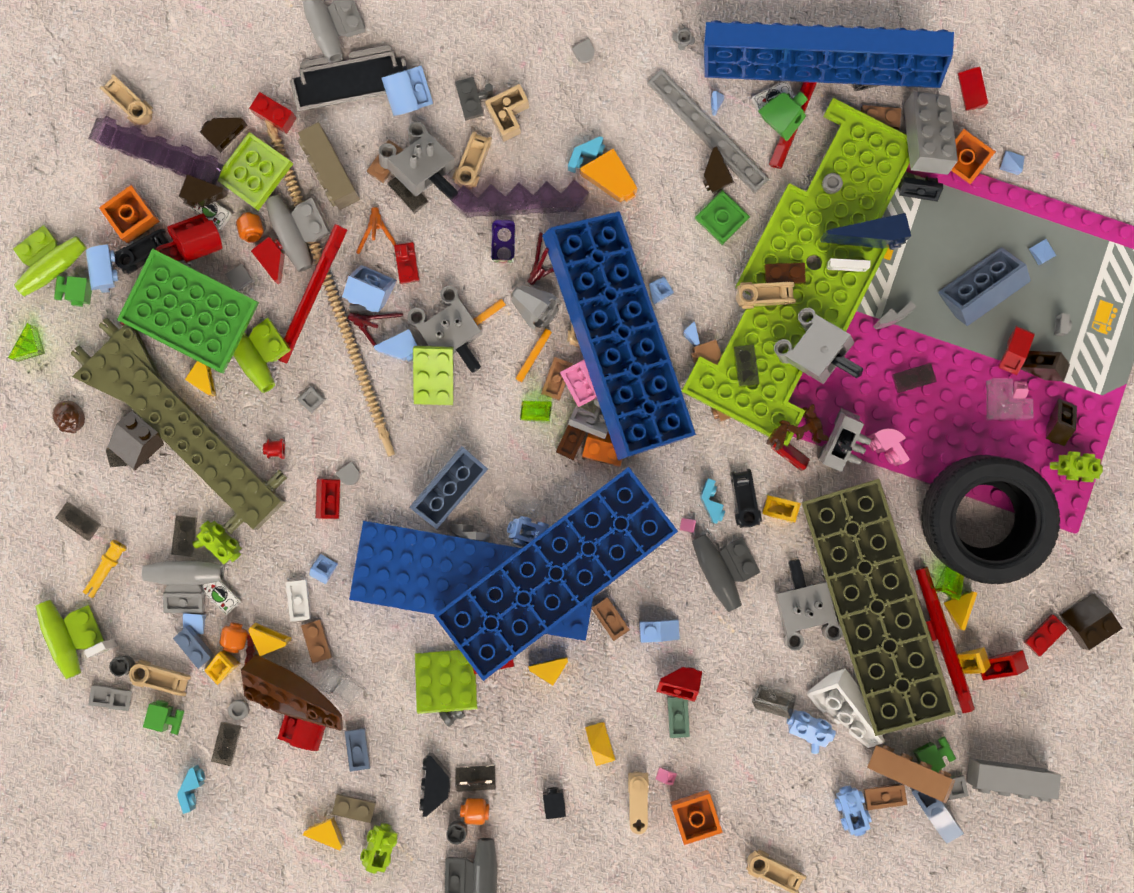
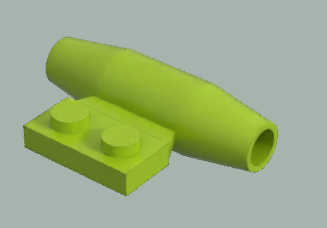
M43 225L13 248L22 263L29 266L26 272L14 284L15 288L25 297L46 286L68 269L87 247L77 236L57 246V240L49 229Z
M266 318L252 329L249 337L244 332L233 356L245 375L262 393H265L275 386L267 363L276 362L291 349L272 320Z
M51 600L36 605L40 630L50 654L65 679L80 674L81 668L76 649L86 650L105 641L90 605L70 612L65 619L62 618Z

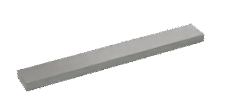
M662 69L647 82L652 90L711 150L716 146L718 147L726 165L754 194L769 181V178Z

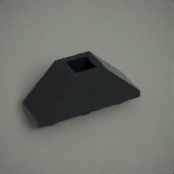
M429 753L427 758L423 759V770H426V777L422 778L421 782L424 798L420 799L419 810L423 811L422 817H427L448 799L450 795L451 774L433 753Z

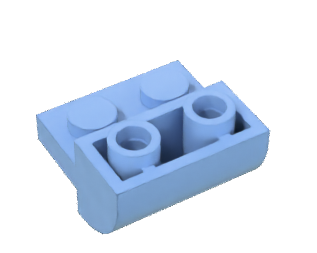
M422 65L382 77L393 116L412 112L433 104Z
M108 244L88 248L86 250L91 290L100 289L102 293L110 292L109 288L116 287L115 281H118L117 270H113L112 262H115L114 250H110Z

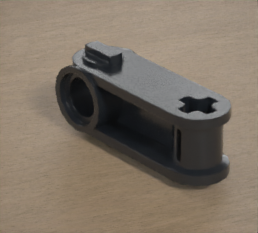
M158 229L129 246L116 251L115 264L121 268L124 274L129 275L138 270V268L145 264L152 249L170 243L165 235L166 231ZM126 257H130V262L123 265V260Z
M751 469L738 473L730 472L737 513L735 514L736 525H739L740 528L760 525L762 516L757 506ZM746 512L753 515L751 523H746L743 519Z

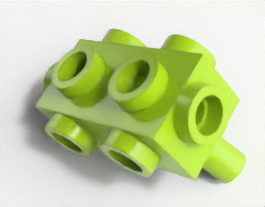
M1069 451L1068 455H1059V462L1050 463V469L1058 470V475L1066 476V480L1078 481L1081 478V482H1094V479H1100V475L1103 472V466L1100 464L1101 459L1095 458V454H1083L1082 457L1080 452Z
M207 520L199 528L201 532L196 536L199 540L193 541L195 549L205 546L223 565L230 560L234 562L241 556L239 551L242 548L239 546L238 541L231 538L225 532L222 525L218 524L215 520L211 523Z
M381 823L380 826L374 825L373 830H369L367 834V842H369L367 849H363L360 855V860L366 868L365 870L377 874V871L385 873L386 867L391 862L392 849L397 844V833L392 829V826Z

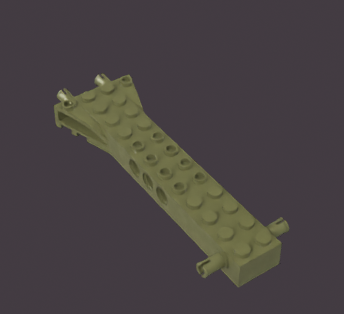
M109 318L104 319L103 322L105 324L101 322L99 327L110 339L92 357L81 346L74 348L77 352L72 350L71 355L82 367L72 377L127 403L148 425L155 429L160 437L234 510L235 514L222 525L224 529H227L228 533L232 535L243 522L247 523L253 530H258L285 503L276 493V489L288 477L278 469L267 482L264 481L162 379L138 331L126 324L121 329H118Z

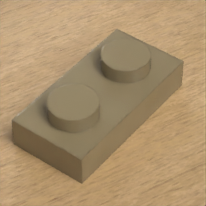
M337 793L332 815L371 823L376 802Z

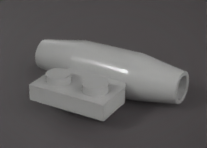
M302 0L306 19L321 51L329 62L340 60L343 55L339 36H346L348 38L365 32L364 24L354 0H335L328 7H326L323 0Z
M279 195L268 198L265 204L271 225L284 252L298 272L311 268L313 265L306 242H316L331 234L315 198L311 197L295 206L296 208L292 213Z
M165 561L144 565L142 567L143 581L167 585L163 593L164 613L205 612V598L200 585L223 581L224 567L223 565L201 561Z

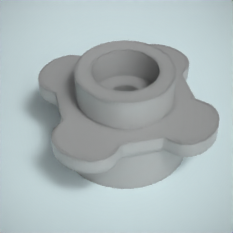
M687 27L682 28L672 36V39L677 42L679 50H684L686 46L695 43V38L692 37Z

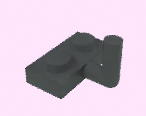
M474 77L455 81L465 121L484 116L480 100L494 95L493 86L486 84L485 91L477 92Z

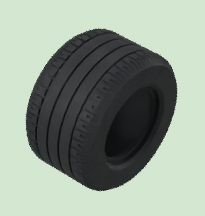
M992 455L970 456L947 466L930 484L929 490L925 494L926 497L923 500L924 505L921 511L924 537H926V542L933 554L943 564L962 576L985 584L1015 582L1036 571L1053 551L1052 549L1056 545V540L1059 536L1058 532L1060 531L1058 502L1048 482L1028 465L1017 460ZM978 485H990L1003 491L1011 500L1015 512L1014 525L1009 535L999 544L987 548H978L966 544L959 538L956 530V513L959 504L964 496Z

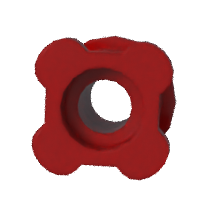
M267 439V443L263 444V454L267 455L268 459L271 457L285 459V440L271 441Z

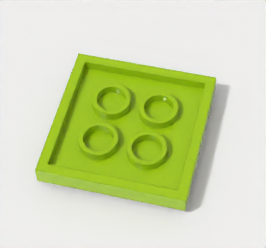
M249 132L214 179L259 211L293 163Z
M460 650L415 653L417 714L478 709L476 674H474L473 667Z

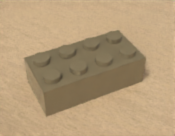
M317 122L298 132L301 139L297 141L306 156H308L306 158L315 173L318 172L316 177L323 189H327L325 194L332 206H337L339 210H342L358 202L360 198L320 123Z

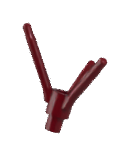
M542 232L539 233L535 262L530 273L531 276L527 281L533 286L542 276L544 277L554 272L553 267L548 270L542 267L549 251L548 248H545L540 258Z
M350 313L348 320L352 321L354 325L359 326V329L366 335L371 344L375 346L377 344L367 331V327L378 328V325L370 322V320L403 317V313L364 316Z

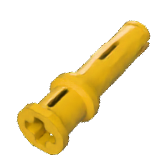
M112 540L110 542L109 549L101 557L100 565L82 591L87 595L93 587L88 595L89 597H95L111 568L118 564V559L122 552L126 551L127 547L119 541Z

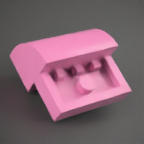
M584 360L560 372L577 407L597 398Z
M883 429L867 436L871 439L869 444L871 450L877 453L885 451V457L890 464L893 463L894 466L910 460L899 443L906 439L901 432L894 429Z

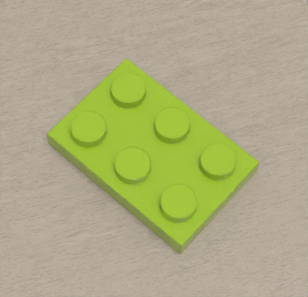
M413 347L414 404L453 405V347Z

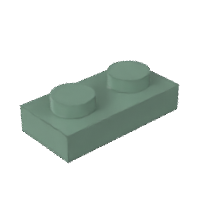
M667 697L669 737H690L688 700L678 697Z

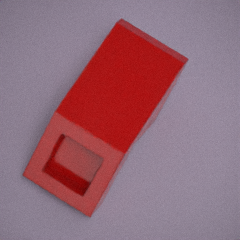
M1016 326L1007 342V350L998 365L999 368L1018 375L1027 358L1035 333Z

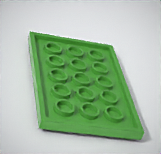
M152 249L117 320L224 374L259 302Z

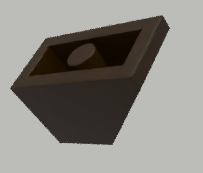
M213 118L211 121L209 120L203 124L200 133L221 153L248 125L242 118Z
M717 146L712 149L704 172L705 180H703L707 191L711 190L713 194L735 183Z
M190 175L186 176L179 193V197L184 201L183 204L191 208L195 206L202 208L228 195L224 188Z
M1029 351L1021 370L1044 380L1064 381L1070 364L1062 352Z
M1061 399L1057 400L1046 427V439L1055 444L1066 445L1076 431V405Z

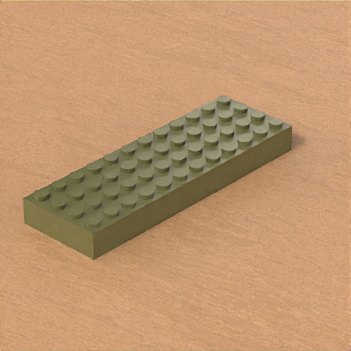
M880 479L801 502L875 736L956 715Z

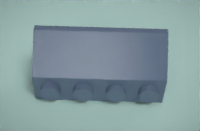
M1001 247L938 293L954 316L968 326L1028 284L1031 279L1026 264Z
M461 446L409 508L435 529H438L488 468Z

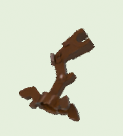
M811 404L808 409L807 407L802 408L805 410L803 417L807 419L805 425L797 427L791 425L788 421L781 420L779 421L781 425L773 430L766 444L770 445L775 440L777 444L775 450L781 449L787 431L796 434V440L802 439L804 433L810 431L813 433L812 441L817 444L821 443V440L829 441L827 435H824L822 423L813 412L815 406Z

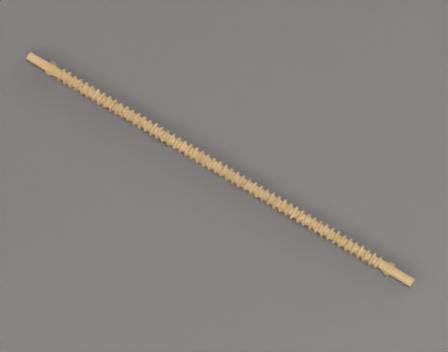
M264 120L268 129V136L272 140L271 145H274L273 149L287 158L288 155L285 154L286 149H283L284 144H281L282 139L279 138L277 127ZM289 169L284 181H287L286 186H289L288 191L291 192L290 197H293L292 202H295L293 205L295 207L304 201H302L303 196H300L299 186L296 185L297 180H294L295 175H292L294 171ZM317 241L307 242L310 244L309 249H312L311 254H314L313 259H316L315 264L317 265L322 254V248H319L320 243H317ZM329 269L322 285L326 286L324 288L328 292L326 296L330 297L328 301H331L332 312H335L334 317H337L336 322H339L340 333H343L342 338H345L344 343L347 344L345 348L349 349L347 353L351 354L349 358L353 360L351 364L355 365L353 369L357 371L355 375L359 376L357 380H360L359 385L363 387L361 391H364L363 396H366L365 401H368L367 407H370L369 412H372L371 417H374L373 423H376L375 428H378L379 439H382L387 456L391 457L395 455L389 439L390 434L385 428L386 422H383L382 412H379L380 406H377L378 401H375L374 390H371L373 386L369 385L371 382L367 379L369 375L365 374L367 371L363 368L365 364L361 363L363 359L359 358L361 356L357 352L359 348H356L357 343H354L353 332H350L351 327H348L349 322H346L347 316H344L345 311H342L344 307L340 306L342 302L338 300L340 296L336 295L338 291L334 289L336 285L332 284L334 280L330 279L332 275L329 274Z

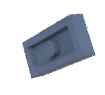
M190 625L173 638L198 669L214 656Z
M366 729L345 731L350 772L370 769Z

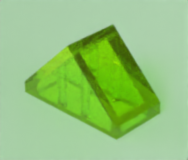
M26 324L8 356L9 359L20 362L45 354L37 327Z
M522 401L520 420L550 424L552 402Z
M945 565L935 586L936 592L950 599L959 600L964 576Z

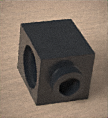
M558 787L547 788V791L543 792L546 819L566 817L563 789L559 790Z

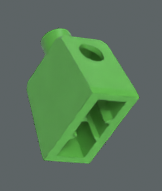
M801 91L792 99L784 92L759 109L758 112L766 123L785 141H788L806 117L801 106L808 99Z

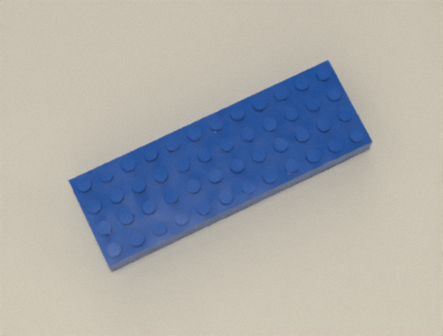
M714 20L706 22L705 78L941 88L953 57L954 32L944 29L937 31H928L926 29L907 30L905 28L893 30L884 27L868 29L863 26L845 28L841 25L824 27L819 24L804 26L802 24L783 25L781 23H773L768 25L760 22L743 24L739 21L722 23L721 21Z
M620 211L549 228L542 237L546 248L549 249L548 255L618 460L696 435Z
M628 467L436 613L434 617L484 681L671 538L678 530Z
M363 521L349 600L435 615L522 548ZM593 597L545 634L586 641Z

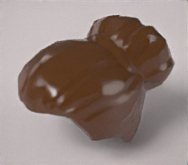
M69 400L61 401L53 409L52 419L61 432L74 434L84 426V413L75 402Z

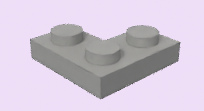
M597 406L595 413H591L575 407L568 425L605 439L608 429L601 408Z

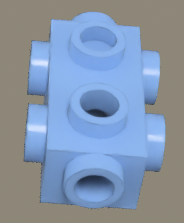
M520 516V518L514 519L509 523L507 532L510 533L509 538L514 539V544L524 546L525 543L528 544L548 529L549 525L542 522L535 524L531 522V518Z
M794 710L787 718L786 723L788 724L789 733L812 743L811 752L813 754L819 753L820 746L826 748L829 741L832 742L835 737L836 731L832 729L831 724L821 718L811 717L810 714L804 711Z
M850 785L844 786L839 789V793H836L837 799L834 800L837 810L842 811L844 817L840 819L843 829L845 831L848 830L851 835L861 836L866 833V830L871 829L869 823L872 822L868 810L865 811L862 804L865 803L864 796L855 787L851 788ZM856 816H857V817H858V821L855 822V823H853V822H852V817H856Z

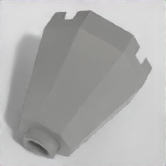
M524 285L516 287L511 294V301L528 326L538 333L542 331L539 328L542 326L546 328L550 325L559 311V308L556 307L557 303L561 305L562 302L552 293Z

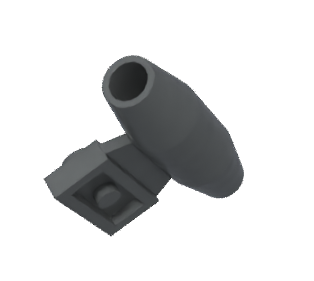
M706 534L692 540L698 563L712 591L725 609L730 612L742 606L735 582H744L761 573L743 537L724 546L721 552L717 550Z
M493 838L478 839L474 862L467 858L447 857L445 859V893H497L498 863Z

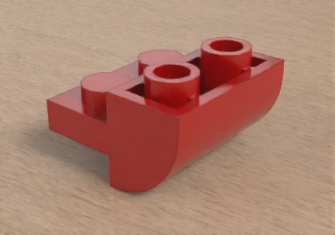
M203 213L167 226L169 235L177 244V250L186 263L223 249L215 224L212 220L209 221Z
M284 715L277 739L290 743L291 746L319 751L326 727Z

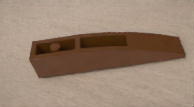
M257 654L241 668L244 697L280 714L339 731L343 729L342 714L331 701L318 689L290 670Z

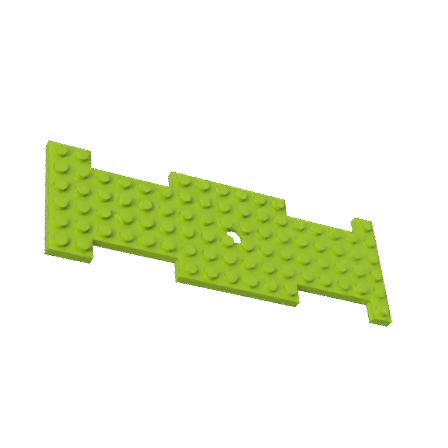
M832 98L823 117L840 125L815 176L807 191L790 183L787 185L735 286L737 289L740 283H765V264L805 263L806 283L795 284L793 287V296L796 299V303L754 306L753 309H746L718 364L716 365L699 356L681 391L767 437H770L773 430L781 425L779 423L781 420L788 421L791 425L798 427L805 413V410L788 402L803 372L789 363H782L774 351L775 344L779 340L786 339L792 344L793 348L806 333L798 319L799 312L804 308L813 309L816 315L846 332L888 248L823 243L820 241V238L830 229L882 218L910 163L906 134L835 98ZM830 173L838 174L843 181L842 188L835 194H828L822 188L824 177ZM812 255L818 256L821 267L818 270H811L806 263L808 257ZM831 258L870 261V268L866 272L828 270L827 262ZM744 291V293H746V294H748L749 296H751V294H750L749 292ZM813 318L807 319L806 322L811 321ZM789 349L784 350L782 354L787 353ZM787 431L783 444L785 446H788L794 433Z

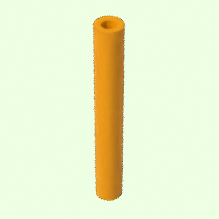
M500 299L473 320L478 326L506 304Z
M545 328L516 376V380L523 382L552 332Z

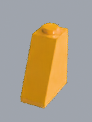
M614 148L580 168V174L583 178L618 202L624 200L628 202L636 196L638 188Z

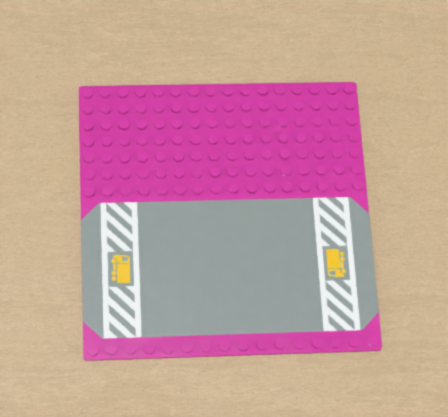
M909 163L882 218L906 213L911 237L906 240L905 244L901 245V248L894 250L888 248L846 331L852 336L854 344L844 357L862 367V375L855 378L836 367L825 383L822 384L803 372L788 402L801 409L803 407L808 409L811 404H814L815 410L813 412L820 419L823 433L828 438L835 427L834 422L841 408L860 416V420L864 423L860 433L865 436L883 429H894L901 432L906 439L899 443L910 459L904 464L894 466L893 463L890 464L885 457V451L877 453L872 451L868 444L856 441V443L866 448L865 453H857L852 450L851 454L856 455L862 461L928 484L933 483L936 476H939L938 474L945 470L947 466L970 456L992 455L1020 461V463L1022 462L1038 472L1053 490L1052 492L1055 494L1060 511V529L1076 534L1079 532L1096 479H1094V482H1081V478L1078 481L1066 480V476L1058 475V470L1050 469V463L1059 462V455H1068L1069 451L1080 452L1082 457L1083 454H1095V458L1101 459L1102 462L1134 363V226L982 174H978L970 185L953 171H950L948 175L910 170ZM904 177L922 179L924 181L926 177L938 178V183H943V190L938 202L899 196V189ZM1047 239L1056 256L1038 265L1029 248ZM1002 247L1026 264L1031 281L973 323L966 326L954 316L938 292ZM910 301L917 306L908 316L891 326L881 329L873 327L891 308L898 314ZM1062 313L1070 314V320H1072L1070 332L1064 336H1055L1056 316ZM1016 326L1035 333L1029 351L1062 352L1070 364L1064 381L1044 380L1021 369L1018 375L999 368L998 365L1007 350V342ZM1015 381L1027 382L1029 391L1025 401L1013 399ZM1058 399L1077 406L1076 431L1065 446L1052 443L1046 439V427ZM802 417L798 427L805 425L807 419ZM810 431L805 432L801 439L821 447L828 442L823 440L819 444L813 442V433ZM978 485L965 495L966 497L1015 513L1009 497L994 486Z

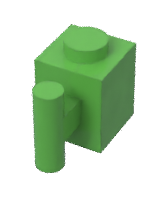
M57 276L54 300L62 301L63 293H65L64 299L71 302L72 306L83 307V304L90 305L92 290L89 279L67 276V283L65 285V277Z
M156 700V702H152L148 706L143 727L164 732L168 730L169 725H172L170 733L178 735L184 710L177 709L175 716H172L173 706L168 705L167 701Z
M945 736L938 739L941 745L939 748L934 743L928 742L913 750L919 764L921 761L932 765L931 770L939 773V770L946 766L942 757L946 756L949 762L956 759Z

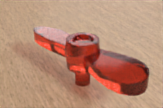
M250 633L247 636L248 647L246 649L245 664L253 658L255 653L254 642Z

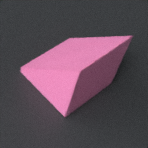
M1014 382V400L1025 401L1029 391L1027 382Z
M682 518L679 530L694 533L696 520Z
M659 767L656 780L664 784L673 785L677 773Z

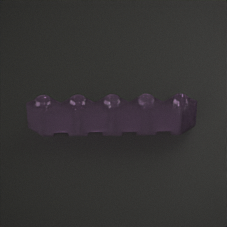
M108 116L96 118L88 138L89 140L105 148L115 149L137 160L138 158L144 160L148 164L161 169H168L185 178L187 175L216 185L224 166L217 162L218 158L209 154L198 156L192 153V148L181 145V147L172 146L166 143L167 139L158 135L148 137L142 134V130L135 126H130V128L121 127L116 124L115 119Z
M575 179L562 193L546 181L534 195L518 182L506 197L492 184L478 198L463 185L458 190L456 197L450 199L452 206L466 218L474 216L490 217L511 214L576 212L589 198V192Z

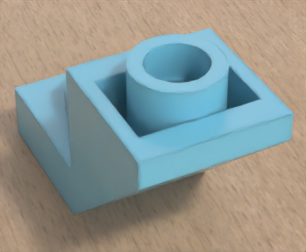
M599 136L575 147L568 164V171L575 173L577 168H581L584 157L581 156L593 160L598 158V155L601 156L605 149L603 137Z
M708 478L704 484L700 499L711 523L717 524L718 521H722L725 510H723L724 505L709 500L710 497H714L717 486L714 485L715 480Z
M199 765L189 769L177 793L183 814L191 812L196 808V798L190 790L205 784V774L199 768Z

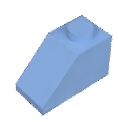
M408 329L375 345L374 348L378 353L410 362L413 361V347L418 345L412 332Z
M679 620L639 621L641 643L680 640Z

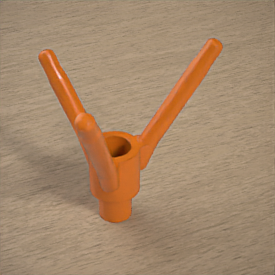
M377 207L371 208L370 221L356 251L357 254H360L371 229L372 240L376 239V229L381 228L393 245L397 244L381 220L379 208Z

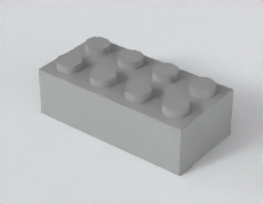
M913 91L904 104L910 170L948 175L958 161L950 96Z
M969 758L966 782L971 784L973 789H978V792L990 794L992 790L1003 796H1011L1012 793L1024 799H1031V796L1037 797L1038 800L1051 802V799H1059L1061 775L1046 768Z

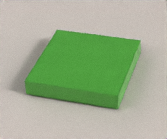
M722 190L695 217V220L723 245L750 216Z

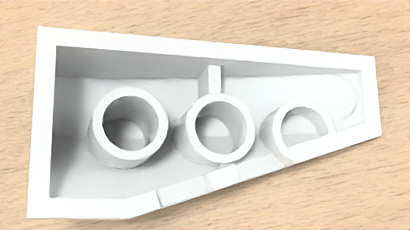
M846 669L830 673L807 692V695L823 713L825 711L834 717V722L843 724L849 729V734L867 748L884 744L885 740L882 735L875 736L862 693Z

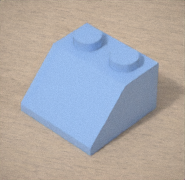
M361 265L348 276L342 297L352 304L364 306L371 312H379L385 306L397 280Z

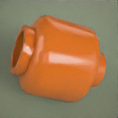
M246 212L236 221L238 234L242 240L248 243L260 240L264 229L261 218L257 214Z
M232 622L230 626L223 627L219 644L223 647L224 651L239 653V650L245 648L248 632L242 628V624Z
M468 798L465 805H461L460 817H464L466 824L483 825L485 820H489V804H486L485 799Z

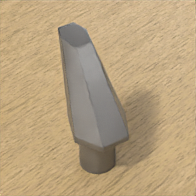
M350 304L349 306L350 312H358L359 314L371 312L360 304Z

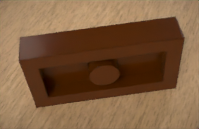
M805 263L764 265L765 283H806Z
M568 425L556 453L574 461L587 432Z

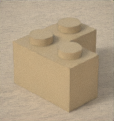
M518 84L485 101L486 109L503 142L521 134L520 126L514 115L529 108V101L521 85Z

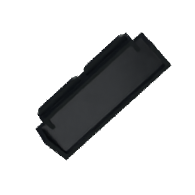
M382 45L352 51L349 54V59L344 60L342 57L336 62H329L326 57L302 61L300 64L301 68L299 69L300 77L292 78L290 83L298 112L385 95L386 91L382 77L408 70L405 56L396 58L391 46Z

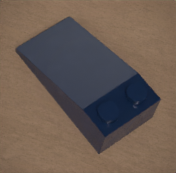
M906 213L827 230L820 238V241L823 243L882 249L889 247L890 250L901 248V245L906 243V240L911 237Z

